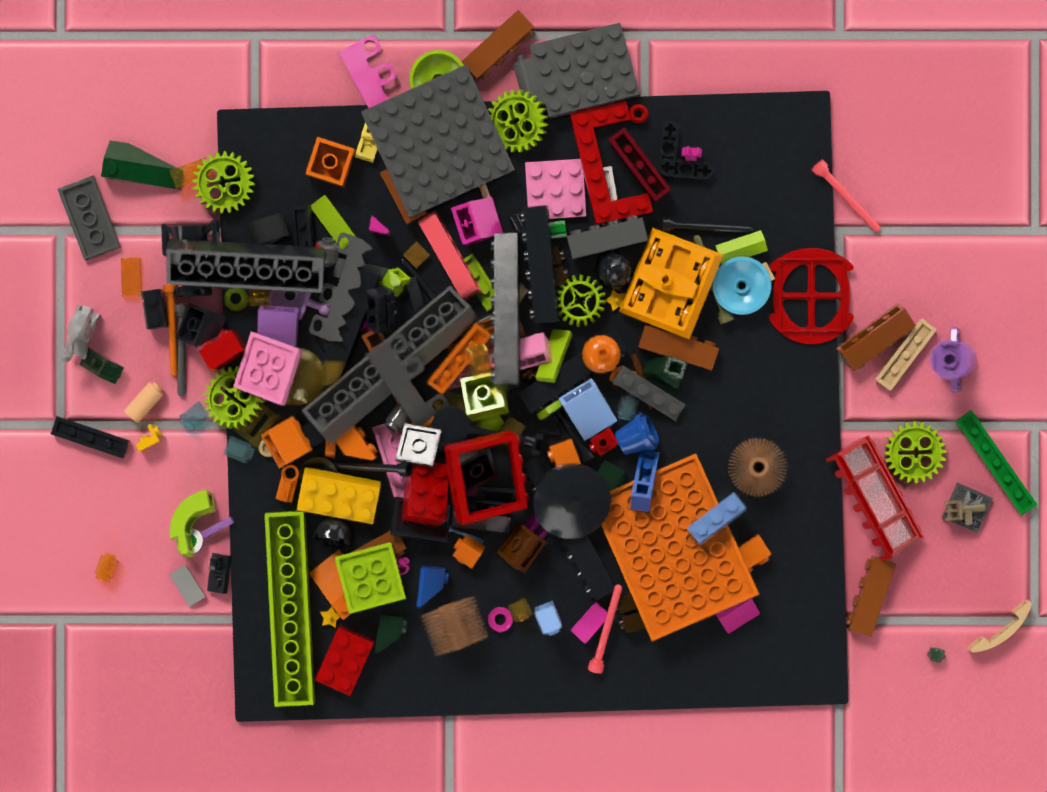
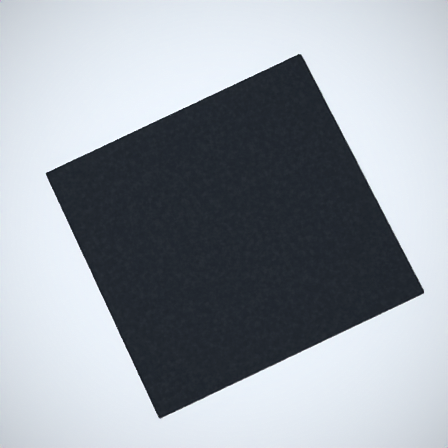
M829 91L639 96L623 101L627 102L628 111L636 104L644 105L648 110V117L645 122L637 124L630 119L628 122L594 129L602 166H612L617 200L647 194L608 142L612 136L623 128L626 129L658 172L661 129L665 122L674 121L679 126L676 160H685L684 157H681L682 148L699 147L702 149L701 158L697 159L696 162H707L714 168L713 176L708 180L671 178L660 175L671 190L655 203L650 198L653 212L638 216V218H643L647 238H649L652 228L661 231L663 217L670 218L674 222L751 226L754 232L761 230L768 251L751 256L750 258L757 260L761 264L767 262L768 266L784 254L799 249L819 248L835 253L833 187L823 176L820 177L811 170L823 159L828 164V171L832 174ZM484 101L487 110L488 108H494L492 101ZM523 103L519 105V111L521 113H524L525 111ZM367 105L220 109L217 111L219 154L223 156V152L226 151L228 157L232 152L235 153V159L241 156L240 163L247 161L248 164L245 168L251 167L252 170L249 172V175L255 176L253 179H250V182L255 183V186H250L254 193H248L251 200H243L246 206L239 204V211L232 207V213H229L227 209H225L224 214L220 212L221 242L254 244L248 224L282 213L290 236L268 245L294 246L290 207L312 205L326 195L355 236L372 247V250L362 254L364 264L388 269L399 268L407 276L411 277L401 265L400 259L406 258L403 254L413 244L418 242L430 256L416 271L437 296L449 286L457 292L420 227L418 220L409 225L406 224L380 172L386 170V166L378 150L373 163L355 158L354 155L345 187L306 175L317 137L354 148L357 151L365 125L361 111L368 109ZM547 108L542 113L543 115L548 116ZM503 111L502 118L505 121L508 119V113ZM636 111L635 116L638 118L641 117L642 112ZM570 114L551 119L548 116L547 119H544L543 122L548 124V126L542 128L546 131V134H540L543 139L542 141L535 140L537 146L533 147L530 144L531 150L524 148L523 152H519L518 149L516 152H511V147L506 150L515 170L486 183L490 197L493 198L504 233H515L509 218L516 214H520L521 217V212H524L523 207H528L525 162L580 159ZM517 118V120L514 121L515 124H517V122L520 121L519 118ZM530 121L526 123V129L529 132L532 130V123ZM670 124L668 128H665V131H668V138L663 137V140L675 142V138L671 139V134L676 130ZM514 129L509 131V136L512 139L515 137ZM669 143L665 144L663 151L666 154H671L674 151V147ZM665 163L664 166H661V169H664L665 173H668L669 170H675L674 174L678 175L677 167L679 164L675 163V167H670L669 163ZM684 164L681 166L680 171L683 175H689L691 167ZM694 165L695 171L693 176H697V172L703 173L704 177L710 173L706 166L700 170L697 169L698 165ZM234 166L227 168L228 176H233L236 173ZM585 177L586 217L550 219V222L565 220L567 236L570 235L571 231L581 229L582 232L589 231V227L596 225ZM222 178V182H219V184L222 185L223 187H226V186H225L226 183H228V182H237V181H240L241 179H240V178H236V179L227 181V180H225L224 178ZM234 185L230 189L232 195H237L240 191L238 185ZM477 187L426 210L428 214L434 210L438 213L462 257L466 258L473 253L491 281V277H494V270H491V259H494V252L491 251V240H494V237L469 246L463 245L451 208L461 204L483 199L480 188ZM311 209L315 245L325 237L333 238ZM371 216L387 228L391 235L385 236L372 233L369 230ZM673 230V232L670 231L668 233L691 243H694V236L699 235L704 247L717 252L716 245L748 235ZM567 237L552 239V247L558 246L559 250H563L565 261H562L563 269L567 268L570 283L573 282V275H575L576 281L579 280L580 275H583V281H586L588 276L591 277L589 283L592 284L594 280L597 281L594 286L595 288L602 286L594 272L598 256L602 253L572 260ZM647 241L611 251L618 250L622 256L629 260L631 273L634 275ZM520 243V283L525 285V288L528 290L531 289V283L527 281L526 270H529V262H525L524 249ZM339 252V258L346 260L347 255ZM820 264L816 265L815 291L818 293H836L835 275L827 267ZM334 265L333 267H324V284L328 283L337 287L340 278L332 277ZM799 265L789 273L783 285L784 292H807V265ZM771 271L775 278L777 271ZM774 280L771 281L769 298L760 309L750 314L740 315L733 313L734 320L720 325L718 319L720 311L710 287L691 336L697 337L698 342L704 343L707 340L716 343L715 347L719 348L713 369L708 370L638 348L644 326H649V324L620 313V307L612 311L611 304L608 302L599 305V307L604 308V311L597 310L600 318L593 315L592 317L595 322L592 323L590 319H587V326L584 325L583 321H580V327H577L576 320L573 321L572 325H569L571 320L569 317L566 321L562 320L566 316L564 313L559 316L558 322L534 324V320H531L530 308H533L532 300L529 301L527 292L520 302V322L526 335L522 338L544 332L549 341L553 329L571 331L572 338L562 362L564 364L581 353L584 344L590 338L597 335L607 336L615 330L627 348L624 352L625 356L619 360L616 367L619 368V366L623 365L629 370L636 372L630 355L637 353L647 381L685 404L680 415L674 421L655 408L649 410L647 403L609 381L612 371L602 374L591 373L593 375L592 380L617 419L609 427L615 437V432L635 419L636 415L640 413L644 416L647 415L652 421L659 437L657 448L652 450L659 452L657 470L697 454L718 503H721L732 493H735L746 507V511L730 522L728 526L737 546L759 534L771 553L768 556L769 560L762 565L757 563L750 572L759 593L752 600L761 614L729 634L715 614L652 641L646 628L627 634L625 629L621 630L618 621L621 618L620 611H616L602 658L604 661L603 673L589 671L588 665L590 660L596 655L604 623L586 644L571 629L595 602L608 612L613 592L597 601L594 597L590 598L585 589L588 587L586 581L583 580L581 582L576 572L579 570L577 564L574 563L572 565L567 555L570 553L567 546L563 548L558 537L549 532L544 537L547 543L525 573L512 567L497 553L518 521L525 525L531 515H535L533 508L534 492L531 488L534 484L529 478L524 483L529 497L527 502L528 508L511 512L509 533L453 527L484 540L482 545L486 548L472 569L465 564H461L452 556L456 551L453 547L459 538L462 540L465 538L462 535L449 532L447 544L403 538L407 548L404 549L405 554L400 557L409 558L408 566H410V570L406 574L400 575L406 599L351 613L344 620L340 617L337 620L336 628L330 624L322 626L324 618L320 612L328 611L332 605L309 574L315 703L313 705L275 707L265 513L299 511L297 506L301 481L299 477L292 503L276 499L282 470L285 466L279 469L273 456H263L259 451V444L263 440L261 437L263 433L292 416L300 423L301 427L311 422L302 412L305 405H302L305 395L310 394L311 387H309L312 377H316L318 373L316 365L319 358L323 359L325 352L322 350L326 339L310 333L309 329L314 315H322L319 313V310L307 306L302 320L299 319L298 348L302 349V353L286 404L280 405L260 397L265 402L259 403V406L263 409L256 411L259 415L258 417L252 416L253 423L247 420V426H242L240 423L239 429L235 428L234 425L232 429H229L226 425L229 517L231 516L234 520V523L229 525L230 555L232 556L231 593L236 721L254 722L847 704L848 676L842 478L835 476V472L840 469L836 461H826V458L841 450L837 337L823 343L804 344L782 335L769 320V315L774 313ZM740 282L738 284L739 289H745L746 284ZM585 285L574 286L581 294L591 290ZM629 285L620 291H614H616L618 294L626 293ZM419 286L424 306L431 302V299ZM560 286L556 287L557 290L562 292L563 289ZM602 286L598 293H605V296L600 297V300H606L611 297L612 289ZM222 287L223 316L226 317L223 331L227 329L228 331H238L247 345L250 333H257L258 310L261 304L266 305L271 290L243 288L249 297L248 304L241 311H232L224 303L225 293L230 288ZM330 288L325 289L323 293L325 300H329L332 297V290ZM569 289L564 295V306L573 301V295ZM286 291L285 298L288 301L293 300L296 296L294 291ZM312 292L310 299L320 302L319 297L321 293ZM574 292V294L576 295V300H574L575 303L571 306H574L575 304H580L581 306H583L584 309H586L584 307L585 303L583 301H585V298L589 295L580 298ZM234 293L231 296V302L233 304L240 303L241 295ZM477 295L465 301L479 319L492 312V310L486 311ZM595 295L586 302L590 312L594 310L596 305ZM399 296L395 301V310L397 312L395 327L382 331L385 340L407 322ZM818 299L815 301V326L821 328L830 323L837 314L836 299ZM784 300L783 307L789 319L799 327H807V300ZM578 307L568 311L577 317L586 316ZM317 319L313 325L316 332L322 328V321L320 319ZM360 329L343 375L369 353L362 339V335L366 334L365 330L362 331ZM447 347L429 361L421 373L410 380L425 403L436 395L441 394L429 385L427 380L450 354ZM243 355L225 366V370L228 372L229 367H233L234 370L236 366L240 367ZM521 376L520 388H513L507 398L509 413L500 415L505 424L497 431L504 432L510 430L516 433V435L535 437L537 431L523 421L516 407V403L522 402L517 394L530 386V384L522 381ZM235 380L231 382L230 388L234 387ZM583 381L577 382L576 386L578 387L583 384ZM462 387L443 393L449 403V407L460 408L466 413ZM225 389V393L231 396L234 399V401L240 403L244 408L247 407L246 404L238 400L234 396V394L229 393ZM566 390L559 394L560 397L567 394ZM248 392L245 393V395H244V399H245V400L249 398L250 393H248ZM392 394L354 425L363 428L367 434L365 439L368 443L372 442L377 448L378 452L376 455L378 457L374 460L347 456L337 444L336 458L327 459L336 462L383 464L372 427L387 422L386 418L397 404ZM436 399L432 407L435 410H439L444 406V401ZM547 402L543 406L546 408L550 405ZM562 405L561 409L563 413L565 414V416L577 432L578 436L580 437L586 448H588L589 444H591V441L589 439L584 441L581 434L577 430L576 426L574 425L573 421L571 420L570 416L568 415V413ZM238 407L233 409V415L237 414ZM558 417L560 435L544 434L543 440L537 439V441L541 442V446L536 445V447L541 448L540 455L544 453L552 469L557 466L555 462L551 463L547 451L551 450L550 446L571 438ZM470 420V425H471V426H476V425H478L476 421H473V422H472V421ZM468 434V436L463 441L471 440L478 436H483ZM753 438L755 447V439L758 438L759 447V439L762 438L761 445L763 439H765V444L769 440L767 446L770 442H772L771 446L775 444L772 450L778 446L773 453L781 449L775 455L783 452L773 458L776 459L772 461L775 463L769 465L788 466L769 467L774 468L770 470L782 472L773 473L778 474L775 476L784 481L775 478L781 484L775 480L773 481L780 487L774 485L777 490L772 487L774 492H771L769 489L771 494L767 492V495H765L763 491V496H761V492L760 496H757V489L756 496H754V490L752 496L750 495L751 489L749 494H747L748 488L743 493L745 487L740 491L743 485L740 488L737 487L744 480L734 486L741 480L739 479L732 483L741 477L738 475L742 473L738 472L744 471L741 469L747 470V468H737L746 466H737L743 464L728 461L732 460L743 463L736 460L741 459L731 453L741 457L733 450L739 452L736 449L738 447L743 452L739 445L743 447L742 442L746 445V440L749 445L748 440L751 439L752 443ZM601 439L599 442L600 446H606L607 441ZM326 441L313 447L311 451L291 463L297 464L301 469L304 462L312 457H325ZM508 442L488 446L498 477L481 486L515 489ZM573 442L574 447H575V450H576L577 455H578V458H579V460H580V457H581V456L579 455L580 451L578 450L577 446H576L575 443ZM524 444L518 446L523 464L539 456L532 454V448L525 447ZM617 445L601 456L598 453L595 454L596 457L583 465L596 470L604 478L609 491L634 481L640 452L625 455L620 446ZM438 451L435 463L447 464L446 459L441 457L442 451ZM755 462L753 465V470L756 473L762 470L760 462ZM287 468L286 474L289 477H295L296 471L293 468ZM337 469L340 474L381 481L373 524L347 519L342 520L348 524L352 532L350 548L348 549L345 546V549H340L344 555L391 530L394 497L386 472ZM448 480L447 505H452L450 525H452L454 504L450 480ZM479 486L476 494L472 496L465 495L469 499L489 501L481 492V486ZM516 496L508 503L517 501ZM306 512L309 573L339 550L324 546L323 541L319 540V543L313 541V534L317 524L324 519H331V516ZM601 525L597 530L589 534L588 537L614 586L619 584L622 586L621 593L630 591ZM426 565L446 568L445 572L449 573L448 584H444L443 589L423 606L417 607L421 567ZM468 597L469 599L471 597L470 601L472 603L473 598V607L475 604L474 612L475 614L477 612L476 621L479 620L478 624L480 625L481 619L480 628L482 629L483 627V633L485 631L484 639L481 638V641H477L478 643L474 641L473 644L458 651L454 650L452 653L447 652V654L442 653V655L440 653L439 656L440 647L438 645L437 652L438 643L436 642L435 648L436 640L435 638L433 640V634L430 641L432 628L430 627L429 633L430 625L429 623L427 625V619L425 622L426 613L428 612L429 614L430 611L433 612L438 607L456 602L457 600L468 599ZM553 600L561 619L562 627L559 628L558 633L549 636L548 633L543 634L535 614V607ZM497 607H504L511 612L513 623L508 630L499 633L490 627L488 614ZM638 609L624 612V614L638 611ZM496 615V624L503 625L505 623L504 615ZM340 625L375 640L350 696L315 681Z

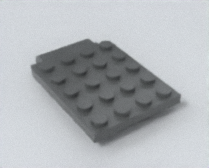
M620 23L529 45L532 58L525 59L524 55H518V62L513 64L519 89L523 90L524 94L530 92V98L537 96L535 102L542 101L540 108H547L550 119L567 115L571 112L595 108L640 96Z

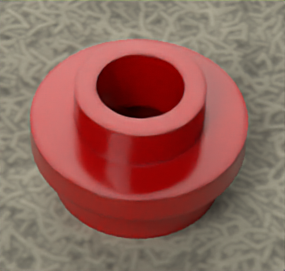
M641 104L632 106L629 111L631 121L637 124L645 122L648 117L647 108ZM641 111L642 116L639 118L636 117L635 112Z

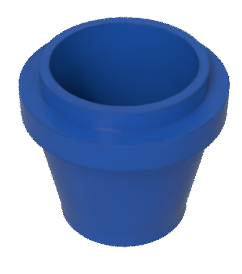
M642 413L636 415L635 419L615 432L618 444L625 455L644 450L652 451L657 448L659 443V437L652 421L647 415L644 416Z

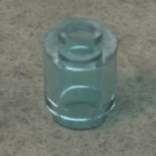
M626 392L625 396L621 395L617 418L632 421L633 417L636 416L640 400L636 399V396Z

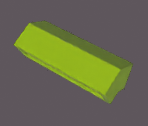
M761 230L716 245V251L723 254L720 262L721 265L735 257H751L768 251Z

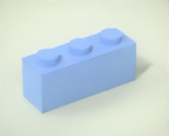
M553 600L535 607V614L543 634L548 633L550 636L558 633L562 623Z

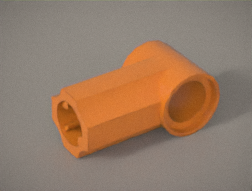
M290 463L283 468L276 499L292 503L300 474V468L297 464ZM287 468H293L296 471V476L289 477L286 474Z

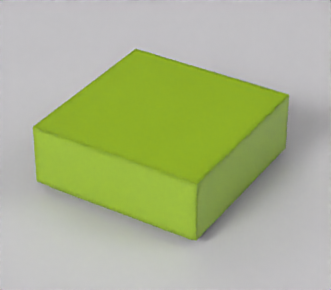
M557 400L536 415L540 420H543L561 408L562 404Z

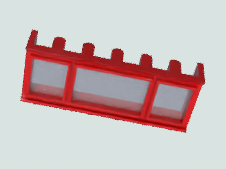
M869 435L858 439L826 458L827 462L835 460L840 469L835 472V476L846 479L849 486L844 489L845 494H854L858 502L853 506L854 511H863L867 520L862 523L865 529H873L876 538L872 539V544L874 546H882L885 554L879 557L880 561L892 558L893 555L924 537L920 526L912 515L911 509L903 499V494L897 488L892 474L889 473L884 459L877 451L875 442Z

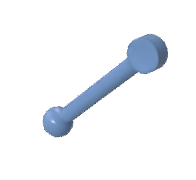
M452 525L449 527V532H454L464 537L469 535L481 544L484 542L480 538L453 528Z

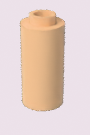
M149 382L125 408L124 412L132 420L139 423L164 395L161 392L163 388L156 382L153 384Z

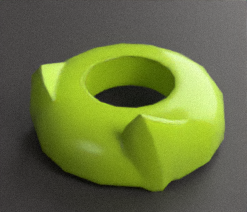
M230 288L224 296L225 306L232 311L245 309L249 301L248 294L243 288ZM234 293L241 295V301L238 304L231 302V296Z

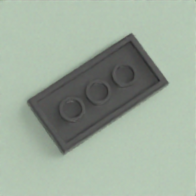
M95 176L87 177L58 189L85 261L121 248Z

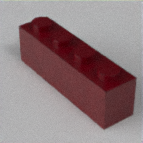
M625 128L608 140L644 190L649 193L654 203L671 190Z

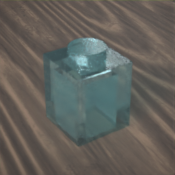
M230 436L223 455L246 463L254 455L255 449H252L254 444Z

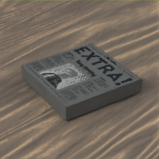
M957 482L949 501L961 500L962 506L985 504L986 509L983 512H972L973 524L965 525L964 513L963 520H952L951 522L978 533L993 498ZM945 510L942 515V518L944 519L947 518V513L945 512Z

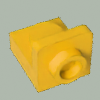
M154 424L147 425L152 436L150 437L147 434L139 438L140 442L135 444L138 451H143L162 441V432L158 426H154Z

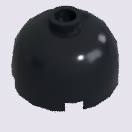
M331 517V519H324L317 524L313 534V541L319 543V540L323 541L324 546L330 548L345 549L346 546L349 549L352 538L351 528L342 521V518Z

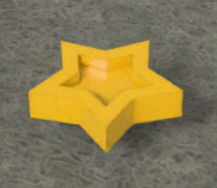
M612 290L611 297L605 300L611 304L612 311L617 307H621L626 293L618 294Z
M331 607L328 611L320 612L324 618L322 626L330 624L336 628V623L340 616L335 612L334 608Z

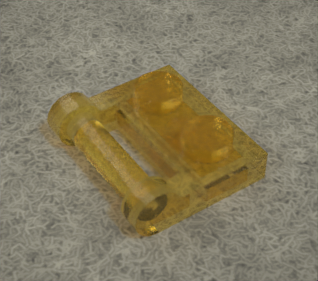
M259 403V406L263 409L256 411L259 416H252L253 423L247 420L246 427L242 426L241 423L239 429L235 428L234 425L232 427L235 432L257 448L263 439L261 435L268 431L275 421L280 419L277 413L263 403ZM266 413L269 415L268 419L255 437H253L250 433Z

